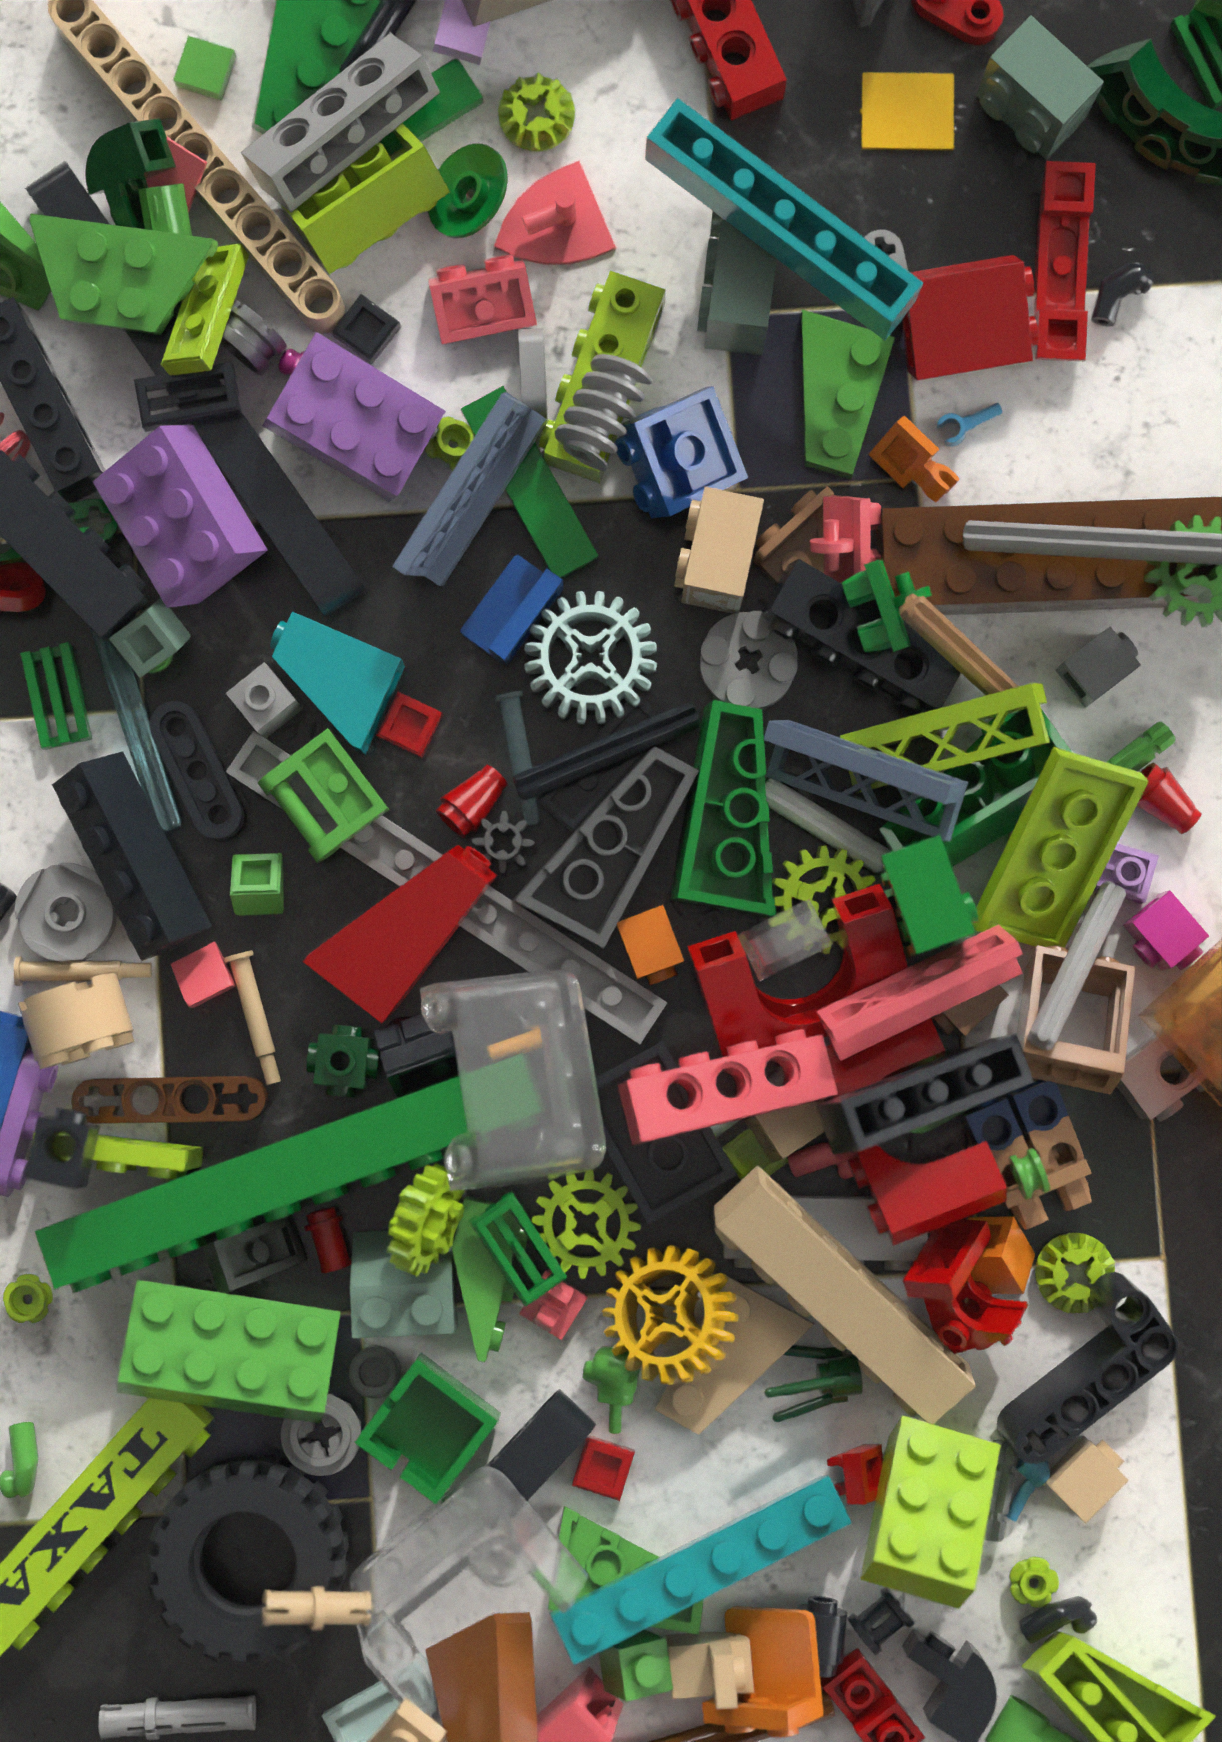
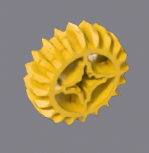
M669 1245L663 1257L659 1249L650 1248L647 1251V1263L637 1256L630 1258L633 1274L623 1270L616 1272L618 1281L623 1284L620 1290L615 1288H608L606 1290L608 1297L616 1299L615 1308L607 1307L601 1311L603 1316L615 1319V1324L605 1329V1336L609 1338L620 1337V1340L612 1349L613 1354L618 1356L630 1351L624 1367L628 1371L633 1372L641 1368V1378L643 1380L652 1382L659 1374L661 1384L672 1385L677 1374L681 1382L690 1383L693 1381L694 1376L693 1367L700 1374L707 1375L711 1372L707 1356L719 1361L725 1358L724 1351L717 1346L720 1340L730 1343L735 1340V1335L724 1331L725 1322L735 1323L739 1319L737 1313L725 1311L726 1305L736 1301V1295L733 1292H719L729 1279L723 1273L712 1275L716 1265L715 1262L708 1258L699 1262V1253L695 1250L687 1249L681 1256L679 1247ZM683 1274L687 1277L681 1286L674 1285L664 1295L649 1288L657 1279L667 1275ZM699 1291L705 1307L703 1327L696 1322L694 1317V1308L700 1299L697 1295ZM638 1304L644 1308L646 1314V1322L640 1334L636 1317ZM659 1304L677 1308L673 1313H677L676 1321L683 1327L665 1323L663 1321L667 1319V1317H663L665 1309ZM676 1335L692 1343L688 1349L671 1357H660L654 1353L659 1344L666 1345Z

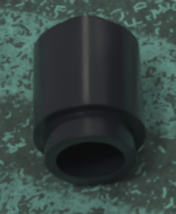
M824 1596L808 1597L807 1604L798 1605L797 1610H807L814 1616L820 1677H834L837 1675V1665L843 1663L847 1611L838 1608V1600Z

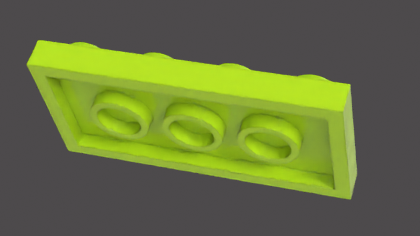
M1053 747L976 906L979 921L972 923L975 931L984 932L999 924L1020 943L1035 947L1038 945L1065 948L1149 782L1141 772Z

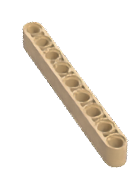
M49 0L47 4L48 13L64 42L133 122L158 118L161 120L170 117L177 119L176 124L171 129L165 131L166 136L193 154L203 153L208 155L202 179L195 187L197 190L196 197L237 244L241 243L249 253V259L306 326L317 333H331L345 315V306L337 286L93 0ZM84 11L83 16L79 20L65 22L70 13ZM103 47H115L114 52L110 56L100 59L96 58V53ZM135 82L146 83L145 88L141 92L133 95L126 94V90L131 84ZM228 189L239 191L238 197L233 202L227 204L217 202L218 196L223 191ZM258 225L270 227L268 235L261 240L247 238L251 229ZM296 261L302 264L299 272L291 277H284L278 274L279 269L286 262ZM326 297L333 300L330 309L324 313L316 314L309 310L311 303L317 298Z

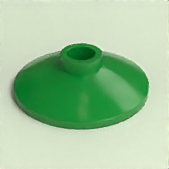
M476 143L466 145L452 153L438 169L450 192L439 199L437 204L428 211L433 226L440 233L450 238H465L483 229L498 212L506 194L508 173L504 159L492 147Z

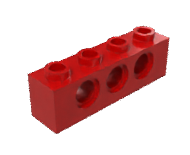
M670 0L678 20L686 19L693 34L689 36V44L695 60L698 64L705 62L712 78L708 79V86L711 96L718 108L725 106L730 120L784 99L787 79L752 0ZM710 10H720L727 15V18L714 22L707 19L704 14ZM729 53H739L747 61L741 65H731L723 57Z

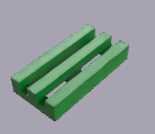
M1193 9L1185 17L1180 15L1173 18L1170 27L1210 108L1215 109L1222 106V93H1220L1189 28L1195 26L1206 49V54L1222 81V51L1206 21L1207 19L1209 20L1222 47V20Z
M66 642L54 648L44 647L40 648V651L20 653L41 748L49 750L92 740L72 644ZM62 658L78 730L73 733L69 731L54 659ZM41 662L44 667L58 736L52 737L37 663Z
M508 1192L501 1197V1201L496 1204L492 1203L485 1208V1212L479 1216L475 1215L468 1222L520 1302L526 1307L566 1279L567 1276L514 1194ZM510 1210L551 1273L547 1278H542L503 1218L502 1214ZM493 1221L534 1284V1287L530 1290L526 1289L486 1228V1225Z

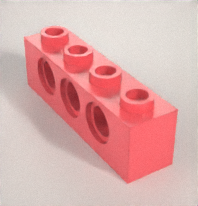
M804 1029L775 1036L777 1045L758 1049L757 1041H750L728 1047L729 1056L710 1061L708 1052H703L678 1059L680 1068L661 1072L660 1064L657 1063L630 1070L631 1079L619 1084L618 1089L632 1145L820 1101L837 1095L823 1035L806 1038ZM767 1061H774L782 1067L784 1081L780 1087L772 1085L766 1079L764 1068ZM719 1072H726L734 1078L737 1089L733 1098H726L718 1092L716 1077ZM671 1083L679 1084L687 1091L688 1104L684 1110L672 1107L667 1100L666 1092Z

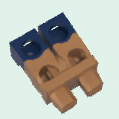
M1038 1079L1033 1083L1005 1093L1006 1098L995 1097L959 1115L974 1146L987 1141L1007 1186V1201L1000 1203V1205L1010 1210L1022 1229H1030L1048 1220L1039 1198L1040 1195L1045 1193L1038 1189L1032 1193V1198L1027 1200L1023 1198L1013 1177L1008 1161L1009 1156L1016 1155L1018 1158H1023L1026 1155V1150L1034 1148L1047 1174L1050 1191L1056 1190L1065 1211L1074 1210L1092 1202L1089 1186L1085 1176L1092 1173L1086 1159H1084L1078 1138L1055 1082ZM1018 1123H1019V1125H1020V1127H1021V1130H1022V1132H1023V1134H1024V1137H1025L1026 1141H1025L1024 1138H1023V1135H1022V1133H1021V1131H1020V1128H1019V1126H1018Z

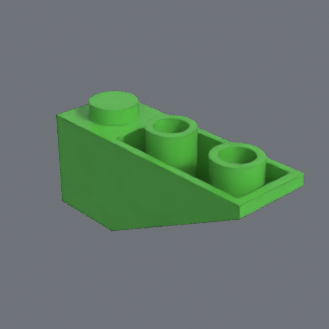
M467 1196L464 1198V1215L456 1229L452 1252L477 1360L485 1362L489 1350L499 1352L506 1322L498 1321L497 1318L502 1301L511 1303L514 1291L468 1222L475 1215L479 1216L485 1212V1208L492 1203H496ZM508 1210L502 1216L525 1250L528 1238L510 1210ZM492 1221L486 1225V1228L509 1263L512 1264L514 1254Z

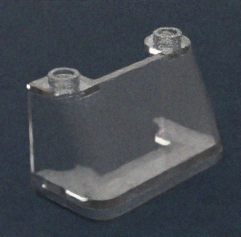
M543 970L434 983L420 988L422 1015L429 1028L437 1034L453 1033L468 1133L458 1135L452 1139L444 1158L450 1191L545 1182L593 1170L600 1165L606 1151L605 1134L581 988L578 979L572 972L568 970Z

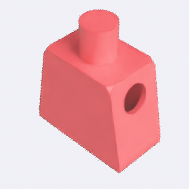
M589 1666L537 1715L538 1742H611L623 1703L619 1698L604 1691L603 1681Z

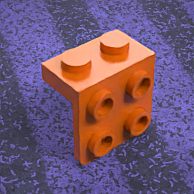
M746 1606L729 1608L724 1616L726 1632L744 1635L750 1639L754 1692L737 1694V1708L717 1709L714 1697L702 1702L703 1722L705 1724L724 1725L725 1732L732 1734L747 1733L755 1729H767V1735L773 1738H786L797 1735L799 1727L823 1717L814 1616L807 1610Z

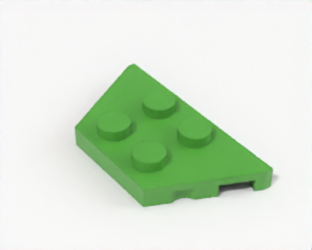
M30 214L29 220L59 317L71 323L161 335L174 316L175 306L186 298L194 286L195 282L192 279L208 255L213 257L218 248V242L212 238Z

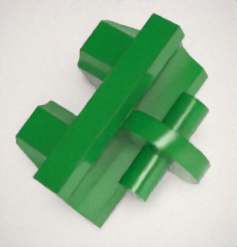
M878 559L864 564L866 570L858 572L842 582L850 608L876 599L882 617L857 627L864 651H878L892 647L894 652L911 646L903 619L899 613V607L905 604V598L911 594H915L917 597L924 596L925 598L932 596L930 586L915 590L910 573L906 572L894 576L900 592V596L895 597L883 560Z

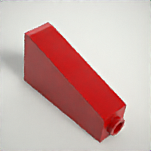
M457 845L309 953L303 963L375 1019L383 1023L394 1014L497 875L489 869L491 863L483 854L472 847L467 846L463 849Z

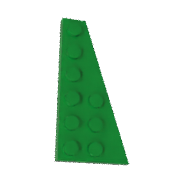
M276 0L269 29V40L260 78L252 128L261 134L266 133L339 74V68L365 29L381 0Z

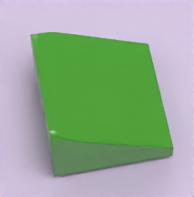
M282 853L233 855L230 898L236 915L283 913L284 882Z

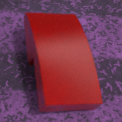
M858 1647L843 1658L842 1664L837 1665L836 1676L820 1677L821 1686L850 1721L863 1742H921L925 1738L917 1724Z

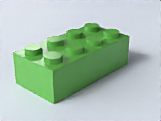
M137 1280L117 1381V1393L320 1423L325 1413L341 1312Z

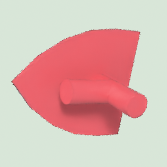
M580 161L559 168L533 183L516 200L504 218L494 245L495 248L520 260L544 265L573 264L598 257L616 249Z

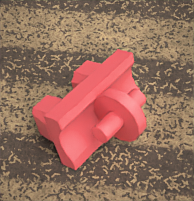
M838 495L823 497V538L811 539L810 551L824 554V574L842 584L843 581L856 573L866 570L864 564L878 559L881 560V555L877 549L870 546V530L877 529L881 524V505L879 503L870 502L869 498Z

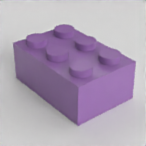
M316 332L262 426L388 502H391L399 495L446 411Z
M193 425L157 427L93 481V484L167 608L201 603L268 551Z

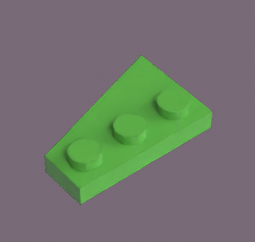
M802 309L800 318L804 399L805 466L851 479L895 337L888 336L884 341L869 329Z
M564 1506L547 1610L554 1611L659 1557ZM704 1599L650 1627L699 1635Z

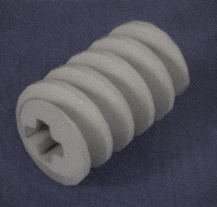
M600 354L596 355L591 361L593 372H587L582 378L584 389L577 390L573 396L575 407H569L563 415L566 424L559 425L554 433L559 444L575 459L594 469L605 471L609 465L599 456L600 451L612 454L617 452L618 447L608 436L609 434L625 436L627 430L617 421V418L633 419L635 417V411L626 401L627 399L637 402L643 401L645 395L635 384L639 382L650 385L652 384V379L645 370L627 359L614 355Z

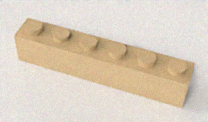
M758 1165L714 1206L715 1232L720 1240L731 1250L737 1251L740 1248L750 1257L753 1269L766 1283L770 1285L774 1282L778 1283L788 1293L787 1298L790 1304L800 1315L805 1318L812 1315L824 1326L822 1329L825 1336L837 1349L844 1351L848 1348L859 1359L858 1364L870 1380L876 1384L883 1381L894 1391L893 1396L896 1402L908 1415L914 1417L918 1413L927 1423L934 1424L976 1387L969 1363L959 1354H953L940 1341L932 1328Z

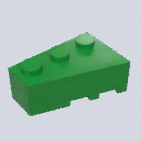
M940 835L881 855V863L886 871L882 873V882L884 887L891 885V888L885 890L884 893L893 907L905 958L976 933L972 923L979 921L977 909L969 892L961 894Z

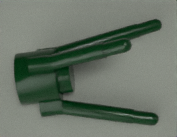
M792 1345L783 1354L784 1356L821 1359L825 1361V1363L816 1364L817 1378L770 1387L764 1391V1395L767 1398L819 1390L821 1394L819 1397L774 1413L772 1417L774 1422L794 1418L830 1404L848 1402V1396L859 1395L863 1391L858 1358L854 1354L842 1355V1351L836 1347L817 1348Z

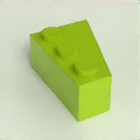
M1058 1630L1053 1632L1021 1666L1089 1742H1192L1216 1717L1078 1638Z

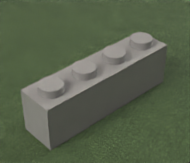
M790 1195L863 1265L864 1260L884 1261V1269L910 1270L928 1240L927 1232L893 1246L887 1232L878 1235L867 1209L868 1205L875 1203L872 1196ZM723 1243L722 1255L725 1259H734L733 1267L753 1268L751 1265L752 1259L740 1248L737 1251H733Z

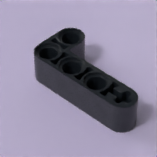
M1118 1272L1106 1273L1100 1276L1091 1288L1090 1301L1092 1306L1107 1327L1000 1411L997 1418L999 1434L1024 1462L1037 1464L1052 1457L1175 1359L1178 1352V1340L1175 1333L1151 1299L1125 1275ZM1126 1297L1125 1302L1117 1307L1118 1303ZM1151 1334L1150 1338L1143 1343V1340ZM1111 1366V1368L1103 1374L1104 1370L1107 1367ZM1071 1397V1399L1068 1401V1403H1066V1404L1063 1405V1403L1065 1402V1400H1066L1067 1398Z

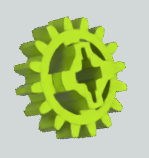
M818 846L817 858H812L805 849L800 850L799 859L801 863L796 866L789 861H785L782 865L788 873L787 878H773L772 880L775 886L782 889L780 896L773 897L775 898V905L781 906L782 912L777 914L773 921L775 924H789L790 927L784 935L787 940L791 941L799 935L803 936L801 940V949L809 951L815 941L819 942V948L823 954L830 953L831 942L835 941L844 950L840 929L822 933L826 929L828 922L836 919L834 907H824L821 913H818L819 904L812 900L815 891L824 892L827 886L830 887L829 896L831 898L846 895L842 886L845 880L844 875L852 882L855 892L865 889L876 880L872 875L862 877L859 875L858 872L864 864L861 859H856L850 864L845 863L847 859V850L839 848L833 858H829L827 846ZM826 866L825 870H822L820 878L809 883L799 881V878L807 871L816 867ZM792 897L800 900L806 913L803 925L798 921L793 912Z
M437 1163L433 1167L427 1165L425 1166L423 1176L417 1174L414 1177L413 1186L408 1185L400 1194V1203L395 1211V1216L389 1222V1235L393 1236L394 1239L387 1248V1252L392 1254L389 1262L395 1265V1268L414 1276H419L420 1272L426 1274L431 1263H438L440 1253L445 1255L453 1245L455 1231L464 1215V1206L459 1203V1200L463 1196L465 1188L460 1186L463 1177L458 1175L457 1171Z
M587 1168L583 1180H577L572 1170L567 1171V1184L562 1187L558 1182L552 1180L549 1182V1187L554 1194L553 1197L550 1199L545 1196H539L536 1201L546 1210L545 1214L533 1216L532 1223L543 1226L544 1232L539 1234L545 1243L548 1242L549 1250L553 1256H558L562 1259L560 1267L564 1273L569 1270L571 1265L578 1266L580 1278L585 1279L588 1267L595 1266L597 1272L604 1276L606 1275L605 1262L611 1259L618 1266H622L624 1260L619 1253L620 1249L623 1247L634 1250L636 1247V1243L628 1238L627 1235L628 1231L640 1230L641 1223L629 1220L628 1214L635 1212L639 1207L636 1202L624 1203L622 1198L629 1190L626 1184L616 1190L610 1187L613 1174L609 1172L600 1182L594 1180L593 1168ZM581 1189H591L599 1191L604 1195L596 1202L580 1201L572 1192ZM559 1205L566 1214V1227L556 1237L553 1230V1214L556 1206ZM570 1205H573L577 1211L581 1210L585 1215H589L594 1211L599 1216L595 1226L602 1241L595 1234L592 1235L587 1230L580 1234L575 1231L574 1228L578 1220L575 1216V1211ZM617 1209L620 1216V1230L614 1241L606 1231L607 1217ZM577 1244L592 1245L600 1254L579 1256L569 1252V1250Z

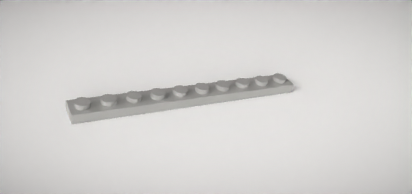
M253 731L226 772L282 809L272 794L266 796L258 782L291 755ZM298 773L288 781L289 785L325 833L328 834L338 827L337 823L301 775ZM380 816L340 847L398 886H402L442 856V854L384 816ZM491 886L488 887L460 925L638 1044H641L667 1004L666 1001Z

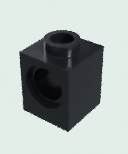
M56 1108L55 1116H38L25 1179L72 1189L87 1187L100 1125L86 1123L87 1113L65 1108ZM61 1132L69 1134L75 1143V1152L68 1161L59 1159L53 1149L54 1140Z

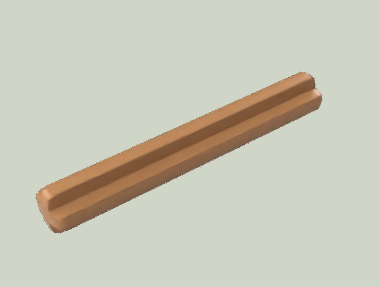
M911 594L905 598V604L899 608L901 618L985 696L1019 687L924 596L917 597L915 594Z

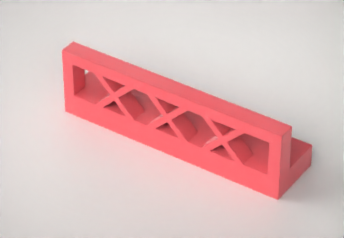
M998 924L816 1012L835 1055L841 1061L1023 974L1016 958L1023 953L1018 941Z

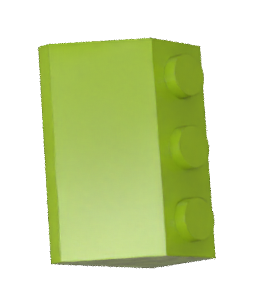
M403 123L393 130V133L403 145V148L389 156L383 144L378 142L294 211H288L277 202L311 253L329 275L339 268L352 264L360 253L376 242L390 238L396 233L398 227L417 214L425 213L432 209L439 199L450 192L426 147Z

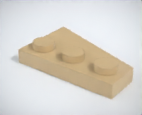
M727 1276L729 1279L727 1284L719 1292L735 1293L736 1301L726 1305L725 1311L737 1313L739 1319L735 1323L725 1322L724 1331L734 1334L735 1340L732 1343L720 1340L717 1344L724 1351L725 1358L719 1361L707 1356L711 1372L707 1375L700 1374L693 1367L694 1376L693 1381L690 1383L681 1382L676 1374L673 1384L667 1386L655 1408V1411L698 1435L815 1324ZM705 1315L700 1323L701 1327H703Z

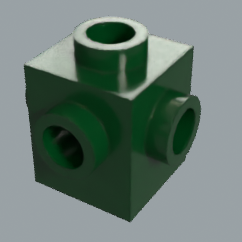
M332 1025L331 1034L318 1033V1042L309 1044L306 1065L307 1073H314L313 1084L326 1085L325 1095L355 1097L356 1088H370V1079H378L381 1059L379 1049H374L375 1039L361 1037L362 1027ZM339 1051L346 1052L350 1058L349 1066L343 1071L335 1069L332 1064L334 1054Z

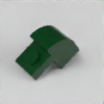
M160 118L129 122L101 135L89 151L85 168L88 194L105 193L111 218L117 226L145 229L138 189L149 188L146 181L147 178L176 167Z

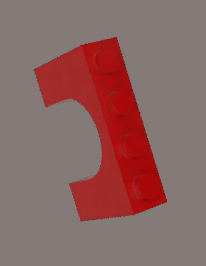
M880 884L832 899L844 946L843 960L837 974L824 988L803 998L779 999L759 990L754 984L747 956L736 931L688 946L722 1058L729 1056L728 1047L757 1041L758 1049L777 1045L775 1036L804 1029L806 1038L823 1035V1038L827 1037L816 1011L908 968L893 907Z
M929 1018L841 1061L835 1055L831 1044L827 1045L826 1050L838 1093L830 1097V1099L832 1100L946 1056V1050L932 1019ZM987 1141L926 1164H911L897 1160L883 1151L878 1144L853 1152L855 1157L847 1160L858 1188L868 1186L875 1202L868 1205L867 1209L878 1235L887 1232L893 1246L1007 1201V1186Z

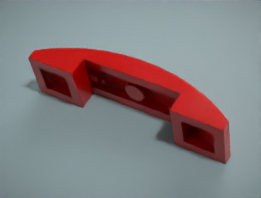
M1046 161L1044 166L1035 264L1034 317L1039 334L1038 345L1034 346L1035 360L1079 362L1086 360L1088 311H1085L1089 217L1093 213L1096 163Z

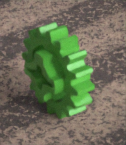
M1194 515L1189 520L1188 529L1178 520L1169 527V530L1222 534L1220 530L1221 518L1215 517L1206 527L1203 526L1200 515ZM1145 560L1150 565L1156 566L1154 570L1144 576V582L1156 583L1158 587L1149 598L1151 601L1164 599L1167 602L1162 613L1165 617L1177 610L1181 612V625L1187 626L1195 616H1198L1199 623L1204 628L1213 623L1215 613L1222 622V565L1217 564L1209 571L1207 576H1193L1186 580L1184 578L1192 572L1195 566L1200 568L1203 566L1208 567L1212 564L1177 562L1175 574L1170 577L1169 562ZM1181 594L1197 597L1200 603L1190 601Z

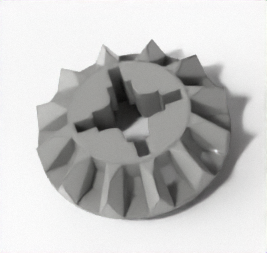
M327 1394L325 1413L321 1420L325 1427L333 1426L337 1428L341 1426V1430H338L336 1434L329 1438L328 1455L325 1447H322L319 1440L311 1441L308 1439L302 1441L301 1439L315 1429V1423L284 1418L282 1423L281 1443L286 1457L295 1467L310 1475L325 1476L339 1472L354 1459L360 1447L355 1443V1440L361 1433V1421L353 1411L350 1403L335 1397L333 1394Z

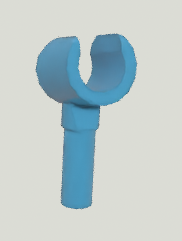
M996 403L962 418L957 414L949 413L939 419L937 429L949 423L958 425L960 428L959 434L944 441L946 446H958L963 442L967 431L1002 414V408L999 403Z
M1020 1458L1015 1469L1026 1479L1020 1485L1009 1507L1008 1515H1005L1007 1518L1017 1521L1035 1488L1041 1487L1050 1477L1048 1460L1042 1463L1030 1464Z

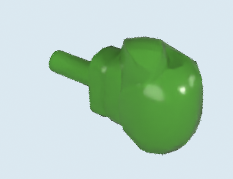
M602 1346L595 1353L592 1360L585 1361L582 1378L597 1386V1400L599 1402L609 1404V1433L619 1434L621 1433L622 1406H628L634 1401L640 1369L633 1372L628 1371L624 1367L630 1351L615 1356L612 1352L614 1346Z

